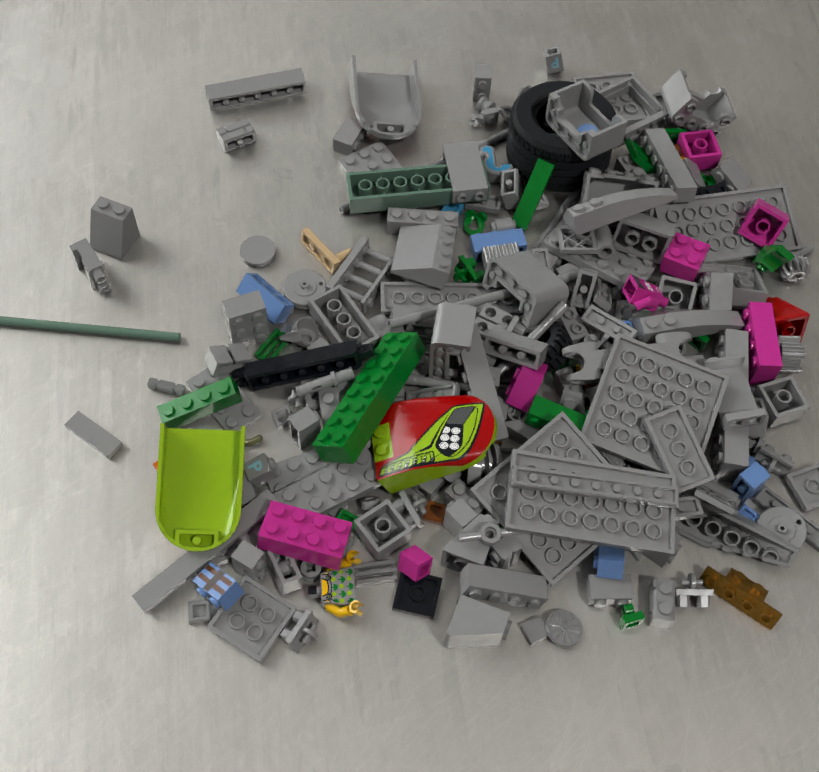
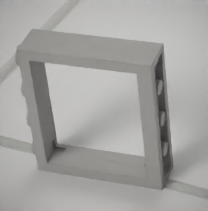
M633 75L597 91L608 101L629 92L651 115L626 127L622 145L625 144L628 138L635 140L643 136L645 129L660 128L666 125L669 116L668 111Z

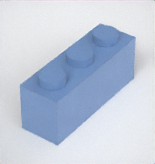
M518 228L470 235L469 248L474 260L482 262L481 254L484 246L490 247L516 242L521 252L526 251L527 242L523 229Z
M246 273L236 292L243 295L259 290L266 306L268 322L272 324L285 323L295 305L257 273Z

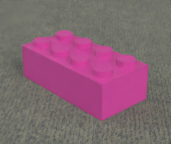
M749 302L747 308L743 310L741 317L745 327L738 330L748 331L749 385H755L756 383L764 384L774 381L783 367L772 303Z
M271 500L258 534L257 548L340 571L351 536L353 522Z

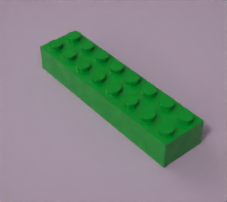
M390 332L383 336V339L374 350V356L370 357L365 363V366L312 444L323 462L348 464L356 462L426 351V347L417 332Z

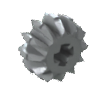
M794 255L791 262L781 265L779 273L782 280L790 283L807 278L811 273L807 257L802 255L796 257Z

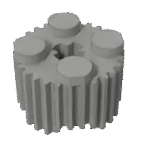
M777 335L783 365L779 373H800L802 367H800L801 359H805L806 356L805 346L800 343L801 336Z

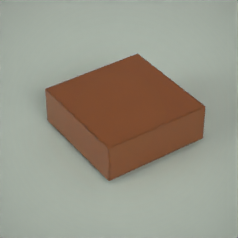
M428 500V505L426 506L427 513L424 514L423 521L442 526L447 505Z

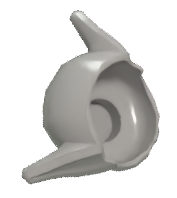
M306 315V317L296 320L291 325L289 332L280 336L279 339L307 348L319 339L321 335L313 317Z

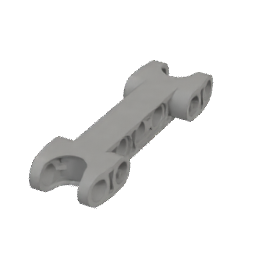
M689 332L658 334L655 336L656 343L648 344L697 363L696 359L686 358L679 351L680 345L692 341V336ZM595 341L577 343L563 348V357L576 359L581 365L580 371L567 376V383L574 385L599 383L611 349L598 350V345Z

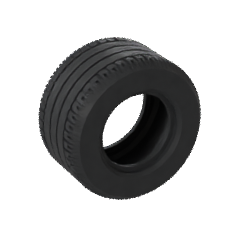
M551 81L536 85L522 93L516 99L511 109L506 144L508 162L513 165V169H518L521 179L527 183L538 158L554 164L555 167L545 188L546 191L572 192L582 189L585 170L593 167L599 168V170H602L601 172H605L610 163L612 149L584 161L560 136L547 133L555 132L546 121L549 94L575 82ZM594 90L592 104L608 120L612 121L613 116L616 115L615 110L604 96Z

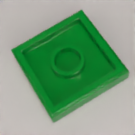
M628 138L625 144L633 161L649 174L657 173L646 151L632 139Z

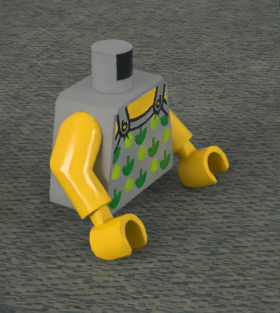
M350 550L347 556L343 558L340 571L328 568L324 573L320 574L321 585H308V598H321L322 608L338 618L354 614L359 617L363 615V612L357 610L360 606H364V604L356 600L354 566H352V563L359 565L361 559H354L359 554L355 550Z

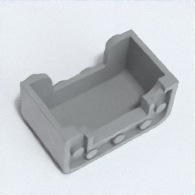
M679 69L660 88L671 122L692 131L712 129L716 137L737 118L725 88L719 86L717 88L718 91L711 92L707 90L701 95L689 89L686 81V71Z
M583 79L549 94L546 121L582 160L586 161L622 145L628 121L618 114L613 116L612 121L608 120L592 104L594 89ZM583 124H592L597 127V132L592 129L580 133L577 129Z
M589 167L584 172L579 204L588 202L593 198L617 192L658 188L659 182L649 174H641V177L634 176L632 172L616 174V170L606 169V172H601L602 170H599V168ZM654 208L641 213L653 217Z
M521 251L490 259L481 284L486 290L500 287L502 284L520 301L518 310L520 312L523 311L525 319H522V323L527 328L539 325L560 301L566 304L569 296L567 284L529 251Z
M448 301L438 304L430 344L429 377L464 383L462 373H464L463 365L459 366L458 362L454 361V355L460 356V352L463 349H466V352H470L477 311L476 306L454 304Z

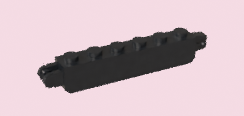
M357 339L249 362L246 363L245 367L234 369L231 375L233 379H237L236 383L240 388L249 386L250 390L257 391L327 376L332 371L336 373L352 367V370L359 369L362 366V361L374 356V347L372 343L358 344Z

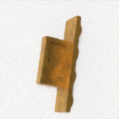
M707 566L699 578L703 580L704 587L714 589L715 594L770 630H772L783 615L764 602L769 591L764 589L759 583H755L747 578L740 571L731 568L725 577L710 566Z

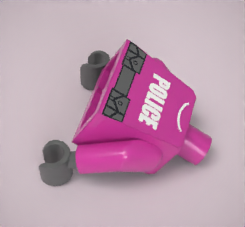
M632 274L628 277L623 288L614 287L612 289L613 300L622 299V293H624L630 303L624 304L621 307V315L625 319L632 317L633 310L639 311L644 308L654 312L658 306L665 308L669 301L667 297L663 296L656 285Z

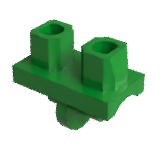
M464 255L459 256V262L454 268L455 274L453 279L455 282L481 283L485 274L482 270L474 271L476 268L474 258L466 259Z

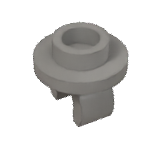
M749 437V448H752L753 453H756L757 450L759 451L762 445L764 446L765 441L763 437Z

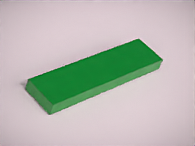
M538 158L512 220H515L517 227L528 230L554 170V164Z

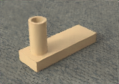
M308 227L301 231L300 242L333 276L352 250L347 248L334 255Z

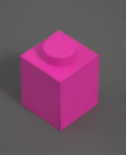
M413 545L400 552L398 569L417 582L430 574L433 557L418 546Z

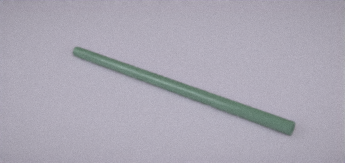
M0 316L1 326L180 342L181 334L176 332Z

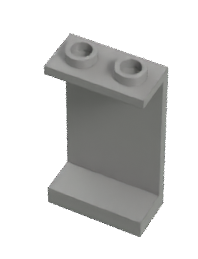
M477 140L442 144L443 161L446 160L453 191L452 203L487 200L488 185Z
M731 354L721 358L712 357L706 360L704 364L707 368L730 376L717 413L723 430L760 425L767 415L765 408L757 407L742 364L745 360V354Z

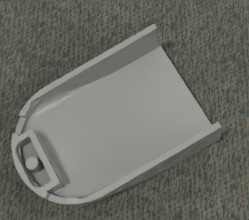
M352 55L348 73L351 103L359 124L370 134L389 140L402 139L414 133L422 117L417 60H413L409 76L356 72L355 55Z

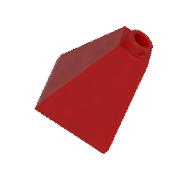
M767 297L766 302L772 303L777 335L801 336V343L810 314L778 297Z

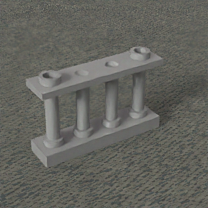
M362 236L325 286L326 291L339 284L343 287L346 281H352L369 289L366 295L363 296L343 287L351 299L360 302L361 312L365 314L368 308H372L375 298L380 293V282H387L393 274L390 272L394 255L391 258L370 249L369 238ZM368 255L387 265L383 270H380L362 262V259ZM360 268L378 276V278L372 283L352 273L355 269Z

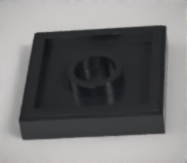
M401 572L392 611L433 620L442 578L427 575L415 582Z

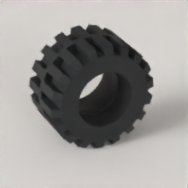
M553 323L538 339V341L548 344L544 364L548 365L546 372H551L563 365L569 358L562 356V349L574 345L571 338L556 323Z

